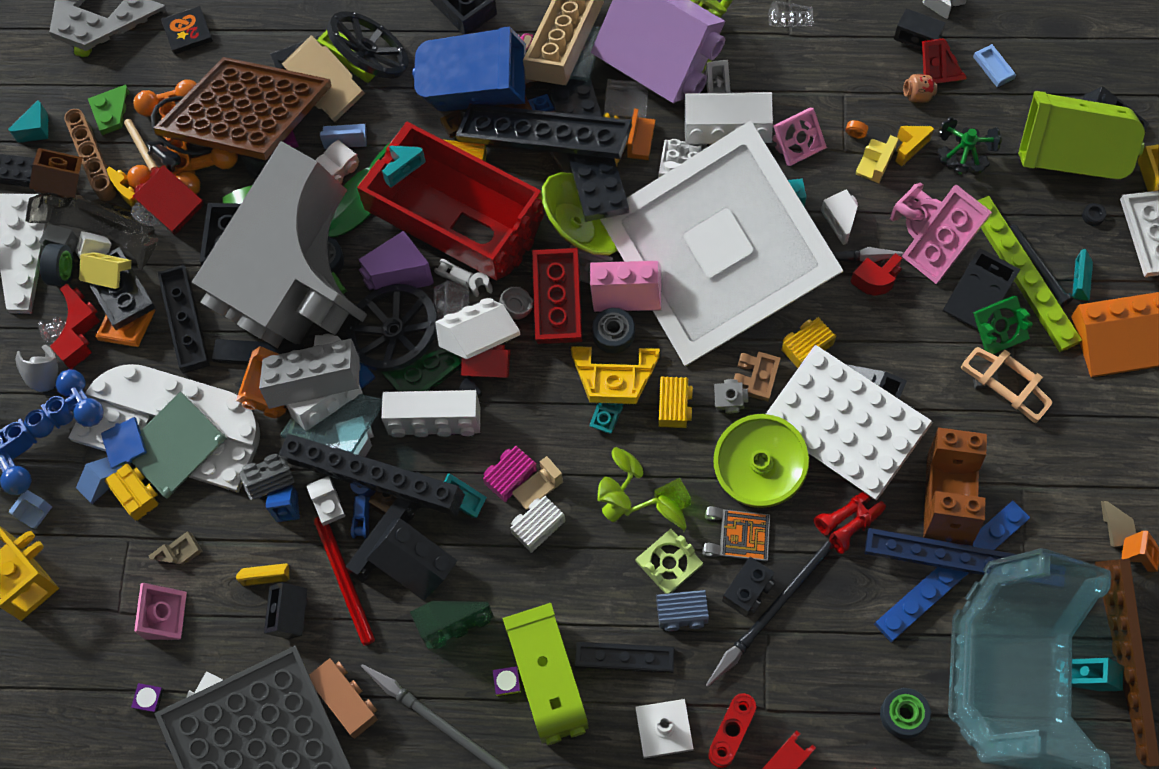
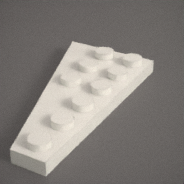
M0 194V272L6 310L9 313H32L40 272V258L44 249L39 241L50 220L54 200L51 194Z

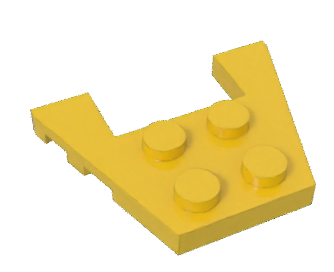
M571 346V355L590 403L636 404L659 359L660 349L639 348V365L591 364L592 347Z

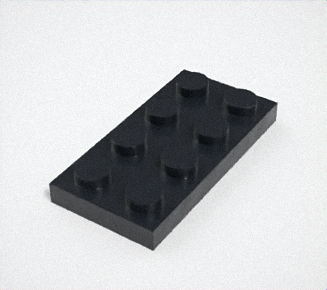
M120 247L105 254L126 259ZM132 267L131 269L120 271L119 288L114 289L88 283L115 330L156 309Z

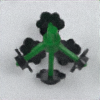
M949 117L940 125L938 136L943 141H946L950 135L954 134L959 144L953 150L948 149L946 146L939 148L937 154L942 164L947 165V167L953 168L954 172L959 175H966L967 172H983L985 167L990 165L987 156H980L978 158L976 145L985 142L988 146V151L997 152L1002 142L999 128L989 129L988 135L985 138H978L980 134L978 129L965 127L962 132L954 129L958 121L953 117ZM964 149L961 163H958L956 152ZM968 152H972L973 157L971 161L966 162Z

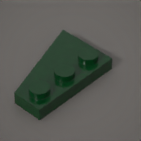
M440 349L424 355L421 359L405 368L394 371H381V373L397 392L431 391L462 367V361L456 354L446 349Z

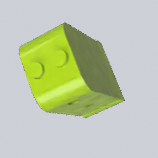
M1034 91L1018 154L1023 167H1036L1122 179L1133 172L1138 156L1143 154L1145 130L1134 111L1130 108Z
M548 603L504 617V625L515 655L541 743L551 745L560 742L562 737L568 735L576 737L584 734L585 730L589 729L588 721L558 629L552 604Z

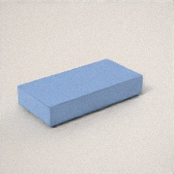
M993 44L974 53V59L996 87L1015 79V72Z

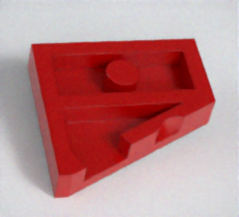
M946 39L922 41L924 75H930L934 83L966 80V75L959 67L955 55L950 51Z

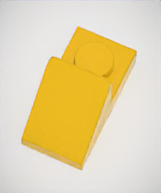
M901 126L897 138L903 143L897 149L896 162L903 166L931 140L934 128L931 126Z

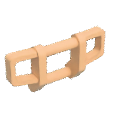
M979 347L975 348L963 362L961 369L977 379L982 385H988L1011 402L1013 408L1019 410L1032 422L1037 423L1052 405L1051 399L1037 386L1043 377L1038 373L1034 374L1016 361L1007 350H1004L997 357ZM974 356H980L993 363L984 375L969 365ZM1003 363L1029 381V384L1019 396L992 378ZM1031 392L1044 403V408L1039 414L1033 413L1022 404Z

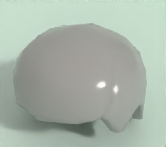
M510 287L503 291L499 303L504 305L512 319L520 320L531 312L533 298L521 287Z

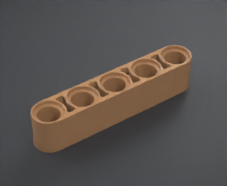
M71 109L65 114L64 118L78 155L83 157L82 165L89 183L100 200L110 201L116 196V188L108 176L106 163L91 126L81 110Z

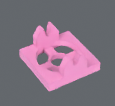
M808 108L773 125L776 135L773 136L772 140L777 143L775 148L784 155L786 164L789 166L827 148L814 108ZM800 120L805 121L804 124L809 127L808 130L801 127ZM793 124L795 129L793 137L786 140L787 130ZM800 131L806 133V140L803 143H798L796 138ZM811 136L812 138H814L813 143L810 147H808L807 143L809 142ZM794 144L799 145L802 153L793 152L788 147Z

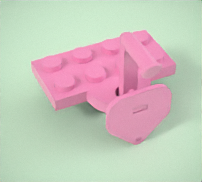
M918 183L914 184L895 204L890 220H898L902 215L906 217L908 232L914 240L902 257L931 281L938 284L992 212L958 185L953 186L941 202L937 199H932L923 192L922 188L924 185Z

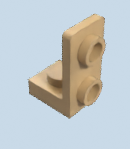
M547 456L540 461L541 470L513 491V496L525 510L529 509V505L535 499L539 498L541 500L563 483L561 471Z

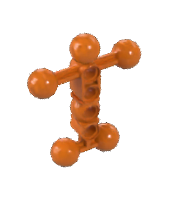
M190 79L182 80L177 84L175 90L156 94L150 90H143L135 96L134 108L140 115L150 117L155 105L166 98L184 97L197 83ZM180 100L167 102L158 109L162 117L161 120L176 105L175 102ZM163 137L174 146L190 150L188 142ZM167 146L169 150L181 157V164L175 165L173 174L196 195L200 191V180L195 175V170L213 165L220 169H229L238 161V154L215 148L209 154L192 158V155L182 154ZM145 165L132 167L127 173L129 186L135 190L139 184H145L150 179L149 175L151 172L149 168Z

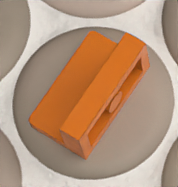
M634 108L632 128L627 144L628 158L649 160L655 120L639 118V109Z

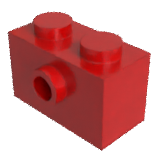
M499 344L469 359L462 357L461 375L509 377L510 349H505V345Z

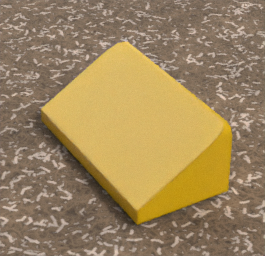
M285 563L243 568L236 575V579L242 586L288 581L289 565Z

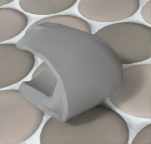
M47 345L42 346L45 351V357H31L30 361L23 360L21 352L17 351L15 358L17 369L26 385L38 392L54 389L58 377V363L55 353Z

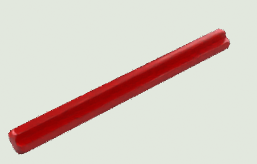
M316 517L314 523L361 643L364 646L369 645L375 641V638L329 524L323 526L320 518Z

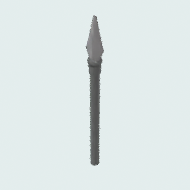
M361 665L388 695L395 697L398 702H402L408 708H412L493 769H510L420 703L416 697L410 692L408 693L407 689L402 688L396 680L365 665Z

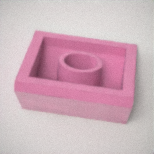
M141 583L134 632L142 638L149 640L181 639L187 592Z

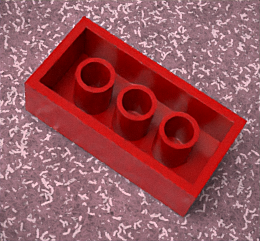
M578 248L532 250L535 340L537 344L582 342Z

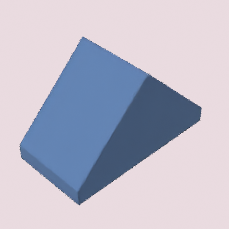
M108 457L87 463L76 488L93 504L109 489L105 479L111 474L116 473L122 466L112 469Z

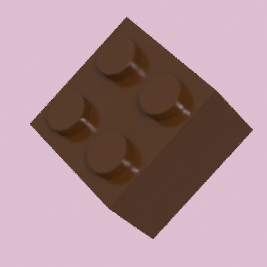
M38 148L32 166L29 188L39 193L49 192L57 194L62 198H75L83 157Z

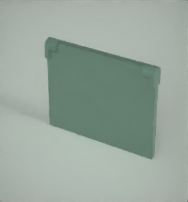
M180 391L140 431L147 453L133 459L132 463L156 487L162 496L168 499L227 437Z

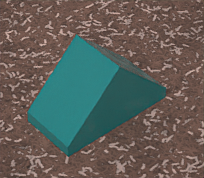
M37 100L8 130L18 143L48 139V113L41 102Z

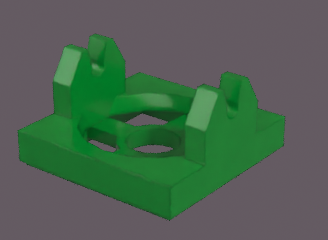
M1011 296L973 312L984 349L991 354L1030 339L1027 329H1030L1033 323L1027 319L1030 314L1020 307L1017 296ZM1000 309H1008L1014 313V316L1009 318L1002 317ZM993 313L994 319L992 320L990 325L987 322L988 318ZM1003 319L1005 321V328L998 332L995 328V323L997 320ZM1017 323L1016 332L1009 339L1007 331L1010 325ZM993 332L999 334L1001 343L996 342L997 337L992 335Z

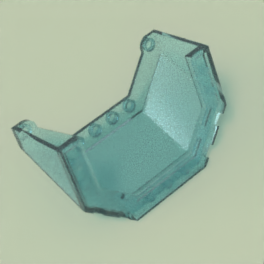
M1044 548L989 561L983 569L985 575L981 581H975L966 595V604L962 610L957 609L952 617L949 717L961 728L960 733L967 743L978 752L976 756L982 763L1024 769H1110L1108 753L1097 749L1071 717L1072 637L1096 601L1108 593L1111 586V571Z

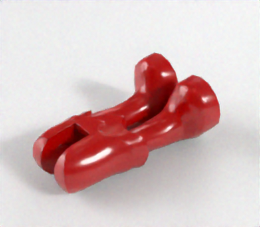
M863 491L851 498L847 505L831 514L822 513L816 516L814 524L823 535H828L842 521L854 514L852 521L834 531L829 537V541L833 544L834 549L838 553L843 554L850 547L851 536L860 528L865 530L867 526L869 527L883 513L886 508L883 501L867 510L864 505L872 497Z

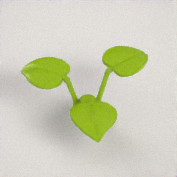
M615 447L612 450L613 460L623 471L628 472V477L622 486L610 477H604L600 481L597 500L607 502L602 508L605 517L611 522H616L623 514L629 516L634 511L651 504H656L657 510L665 518L685 531L686 522L681 509L673 500L664 495H660L658 499L654 498L631 508V501L624 490L633 478V475L637 478L643 476V468L632 454Z

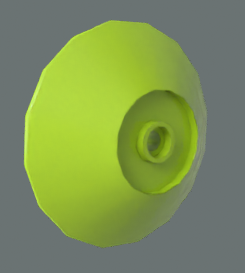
M560 172L549 176L542 187V204L557 233L568 243L593 255L609 256L617 252L618 249L600 219L589 222L585 221L573 174Z

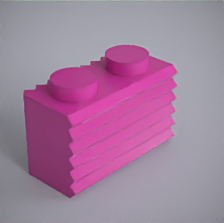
M517 446L512 450H505L500 457L501 461L496 466L491 465L484 472V484L504 502H507L513 495V491L537 471L536 463Z

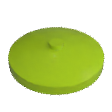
M754 414L737 420L723 432L714 452V469L720 485L731 498L750 507L767 508L787 501L798 492L808 473L809 454L802 435L791 423L774 415Z

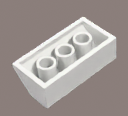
M772 92L685 94L686 144H714L750 120L764 143H772Z

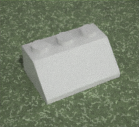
M491 298L482 299L480 303L466 306L457 313L447 314L443 319L435 322L439 347L465 359H469L520 335V330L504 305Z

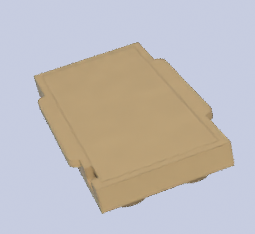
M312 35L282 63L289 71L331 80V88L315 106L318 109L322 108L334 122L365 94L352 79L353 75L326 46L322 47Z

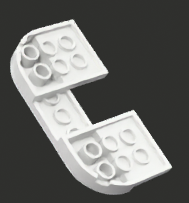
M131 364L112 368L93 381L85 394L88 398H93L102 404L104 410L103 418L98 425L92 427H84L76 422L68 438L73 442L106 452L101 436L102 432L114 427L116 423H122L132 417L137 418L141 431L181 391L227 437L189 478L239 493L242 486L239 473L242 471V467L252 463L259 445L260 428L253 411L243 407L242 403L237 402L238 395L146 366Z

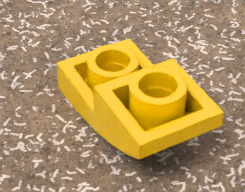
M108 167L106 169L108 176L120 196L128 205L137 210L141 204L133 198L135 194L134 189L129 186L127 175L121 170L115 171Z

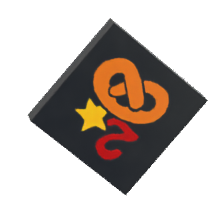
M200 6L161 19L174 54L213 41Z

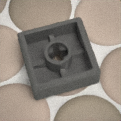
M272 454L267 456L264 462L257 465L250 463L242 467L239 475L250 500L258 499L294 483L295 480L290 468L280 455Z

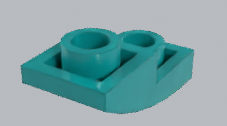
M599 403L596 406L589 427L612 434L624 404Z

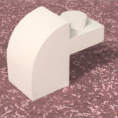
M329 476L307 485L308 492L323 526L345 517L340 504L341 501Z

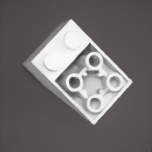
M677 139L664 140L659 177L706 149L707 144H686V142Z

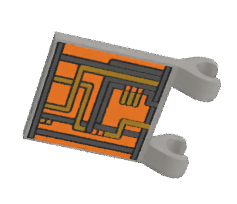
M713 506L707 508L705 518L707 520H722L720 545L705 543L702 551L704 556H721L747 560L749 557H752L756 561H768L770 515L724 510Z

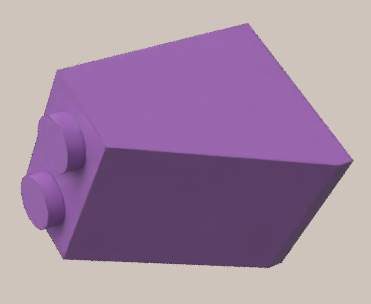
M404 231L359 259L361 265L359 271L364 278V284L369 290L373 289L375 291L392 284H407L419 288L434 283L429 263Z

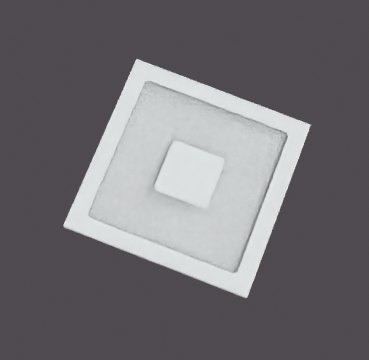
M751 120L627 197L628 214L600 219L624 262L658 261L660 263L661 310H653L685 367L844 272Z

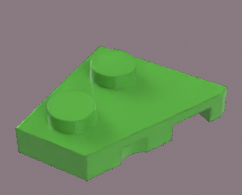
M126 84L88 98L102 135L118 130L123 126V114L127 106L125 99L126 95H129V89Z

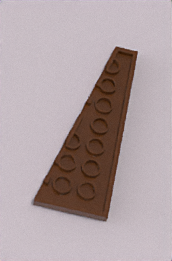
M1130 558L1095 562V567L1112 636V651L1117 658V662L1124 666L1123 689L1136 741V756L1143 765L1150 767L1159 766V753Z

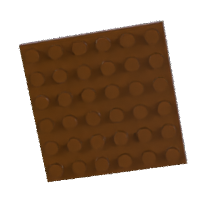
M223 57L154 127V131L158 136L267 160L275 151L280 141L283 142L331 88V80Z

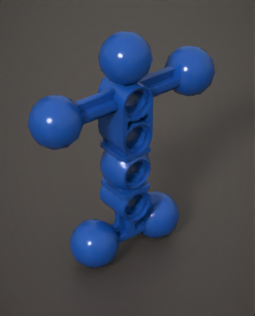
M68 369L62 371L56 379L57 391L64 397H68L64 400L60 396H54L41 405L43 410L37 409L29 412L24 422L20 418L18 422H13L0 430V468L3 472L0 477V485L6 493L20 495L29 489L32 482L29 471L21 466H16L12 459L32 447L33 443L36 444L38 442L36 438L48 436L53 431L54 426L59 429L60 426L70 423L73 418L84 427L98 425L104 415L102 404L86 396L84 392L86 386L85 378L77 370Z

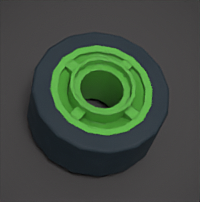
M62 244L46 245L40 258L42 280L49 286L69 284L74 272L72 250L69 246Z
M901 688L894 690L885 698L881 706L880 717L883 726L890 734L897 738L909 739L918 736L926 729L930 722L931 709L928 701L921 693L914 689ZM900 708L908 709L911 713V719L903 718L899 712Z

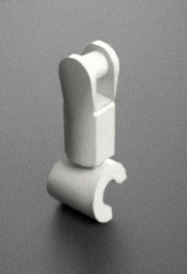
M441 259L439 267L434 269L437 275L467 288L470 287L476 297L479 295L478 287L481 285L485 286L487 292L492 293V285L488 276L481 272L473 274L445 259Z

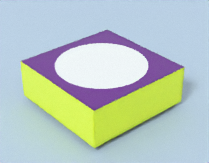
M517 667L493 670L496 696L521 693Z

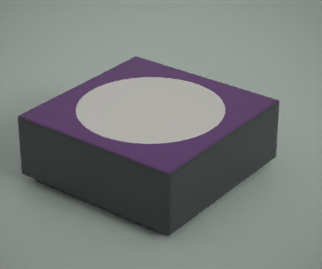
M138 683L131 708L152 713L158 712L164 689Z

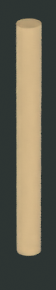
M126 119L124 124L150 172H152L158 166L152 155L147 154L149 150L133 121Z

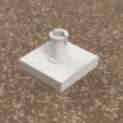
M685 699L635 707L644 758L693 751Z

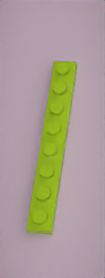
M990 196L977 200L992 212L981 227L983 233L1000 259L1020 269L1015 283L1059 352L1080 344L1082 341L1081 337Z

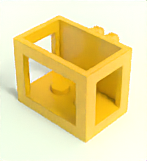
M0 526V540L6 543L0 549V608L22 621L54 594L59 587L34 559L43 549V544L36 541L27 549L25 548L34 540L35 535L33 532L27 531L22 536L15 538Z

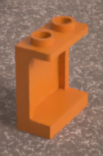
M260 346L252 351L236 401L242 403V406L247 409H257L264 412L263 414L267 417L278 418L284 415L287 409L284 408V405L269 409L259 386L263 358L280 354Z

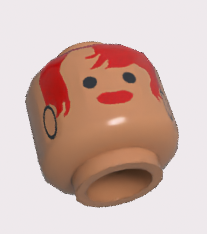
M913 74L904 83V96H907L910 102L927 103L936 95L937 84L934 83L930 75Z

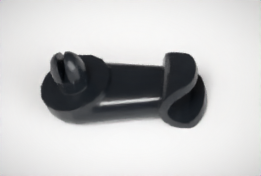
M162 141L146 142V145L149 147L147 154L156 155L161 159V163L166 164V168L170 172H174L175 165L181 164V157L164 147Z

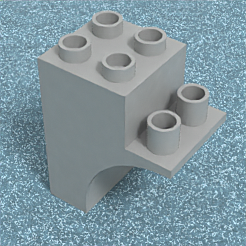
M280 141L192 283L207 291L201 303L276 348H279L284 338L295 345L300 344L313 322L333 335L337 334L349 314L363 322L367 314L352 304L340 291L331 273L327 254V240L331 220L347 189L316 160Z

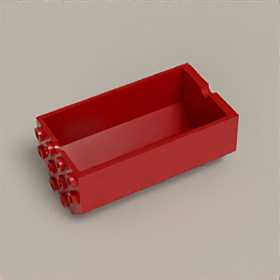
M406 122L386 148L384 157L381 160H377L357 187L364 210L496 281L509 275L514 268L521 264L522 256L526 250L529 251L534 244V237L545 214L541 190ZM389 146L420 147L424 152L426 162L390 188L385 182L382 173L387 164L395 161L391 156ZM464 214L490 228L494 232V236L490 242L479 244L454 231L452 227L459 217Z

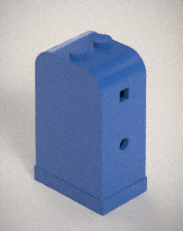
M511 27L425 41L418 47L415 54V68L412 72L415 90L438 111L467 109L469 104L489 106L525 104V70L523 59L526 55V43Z

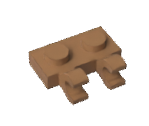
M758 352L757 357L741 353L737 367L753 369L752 376L747 377L735 373L734 379L738 380V383L742 382L743 389H748V396L768 402L780 357Z

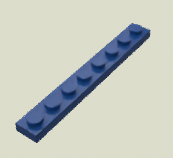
M1011 501L980 529L972 547L996 550L1024 525L1030 517L1014 501ZM937 567L880 617L874 625L890 642H893L969 573Z

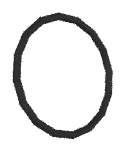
M183 96L166 98L155 105L151 114L153 130L156 126L155 116L158 109L167 102L181 100ZM157 135L158 139L166 146L182 154L202 155L210 153L213 149L209 148L200 151L184 150L172 145L162 136Z

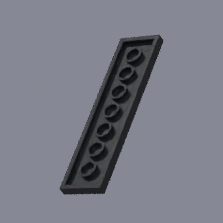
M469 104L456 138L458 142L621 159L632 128V122L627 119Z

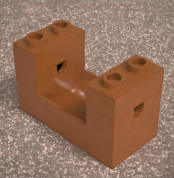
M938 427L927 454L923 538L962 545H973L985 521V498L978 497L979 470L986 457L987 434Z

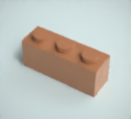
M329 658L309 676L316 691L348 733L355 739L378 720L374 715L377 709L369 699L365 702L359 695L362 690L354 680L349 683L344 676L348 672L339 661L335 664Z

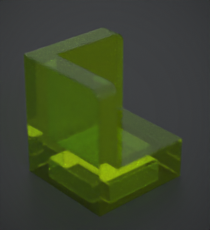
M680 478L654 491V498L658 499L660 495H664L673 500L680 509L689 506L691 503V496Z

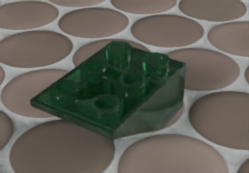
M431 601L410 611L420 636L428 649L440 648L446 644V640L454 636L455 638H460L466 635L469 629L475 626L478 628L490 623V619L494 618L488 602Z

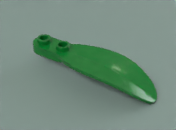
M390 143L377 155L370 167L357 173L343 186L347 189V192L335 210L328 232L329 237H338L352 231L372 214L364 210L357 187L377 160H381L384 157L386 148Z

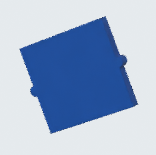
M135 417L122 423H116L114 427L101 433L112 469L127 462L131 463L133 459L147 453L137 418Z

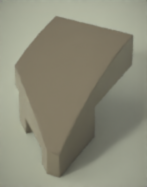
M1101 501L1103 520L1108 524L1110 545L1113 547L1123 546L1126 537L1136 534L1134 520L1108 501Z
M187 531L170 545L163 544L150 554L149 558L184 565L203 551L194 535Z

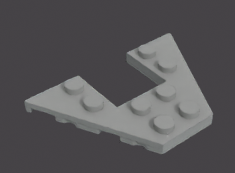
M55 0L49 32L51 38L87 51L99 43L110 40L109 36L117 32L124 33L139 23L147 22L148 17L160 11L165 13L166 8L165 5L152 0H123L108 18L79 8L85 0Z

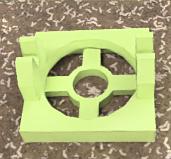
M672 529L667 531L635 559L636 563L665 594L672 593L703 566V562L695 555L692 545L686 542L684 536H678ZM673 545L680 549L674 554H666L660 547ZM654 553L660 558V566L656 570L651 563ZM684 555L687 557L685 572L678 567L679 559ZM664 558H674L676 566L673 569H666L662 565ZM664 572H673L677 578L664 579L662 574Z

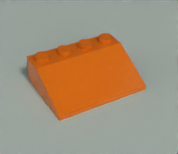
M1159 292L1078 305L1071 317L1075 330L1082 339L1080 346L1091 378L1159 367Z

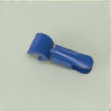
M351 483V489L357 495L354 497L351 536L352 538L357 536L367 538L369 536V497L373 496L375 491L364 487L359 488ZM358 522H363V527H358Z

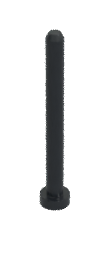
M1015 224L1011 225L1010 229L1036 269L1057 296L1059 305L1064 307L1074 299L1072 295L1064 292L1018 226Z

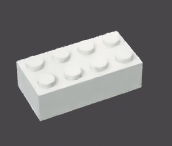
M476 390L383 392L381 418L388 435L393 437H404L405 435L426 437L428 434H437L443 437L450 436L451 434L472 436L474 433H480L481 408Z

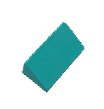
M1082 249L1075 260L1072 297L1089 301L1093 261L1086 249Z

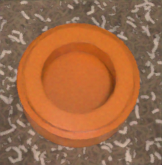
M854 120L847 123L846 133L854 138L866 137L868 126L865 123Z

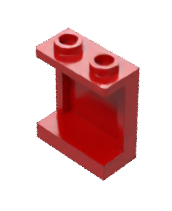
M163 165L160 169L157 167L150 173V179L145 184L141 183L135 188L133 198L175 236L204 206L202 199Z

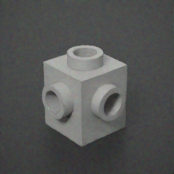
M736 379L724 380V383L714 384L716 410H725V413L732 414L739 413V409H744V403H748V389H743L742 382L738 383Z

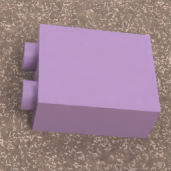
M612 0L591 53L674 103L685 99V94L701 93L707 76L702 71L707 60H714L724 46L725 37L720 35L725 21L690 0Z

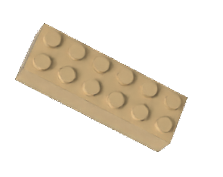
M604 0L551 1L523 59L526 79L560 85L567 84Z

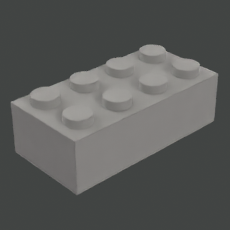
M352 339L338 340L333 343L316 345L302 350H293L280 355H271L262 360L259 389L269 409L359 389L360 358Z

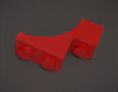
M65 284L60 290L67 301L68 317L62 333L50 347L67 367L72 369L92 353L87 347L89 342L83 335L100 321L95 315L98 312L90 302L85 304L82 301L85 298L77 288L72 290L68 284Z

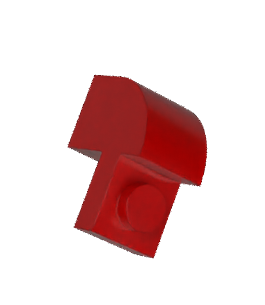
M895 253L882 268L869 258H866L853 272L850 283L866 294L883 295L893 288L896 280L895 277L902 269L900 267L902 257Z

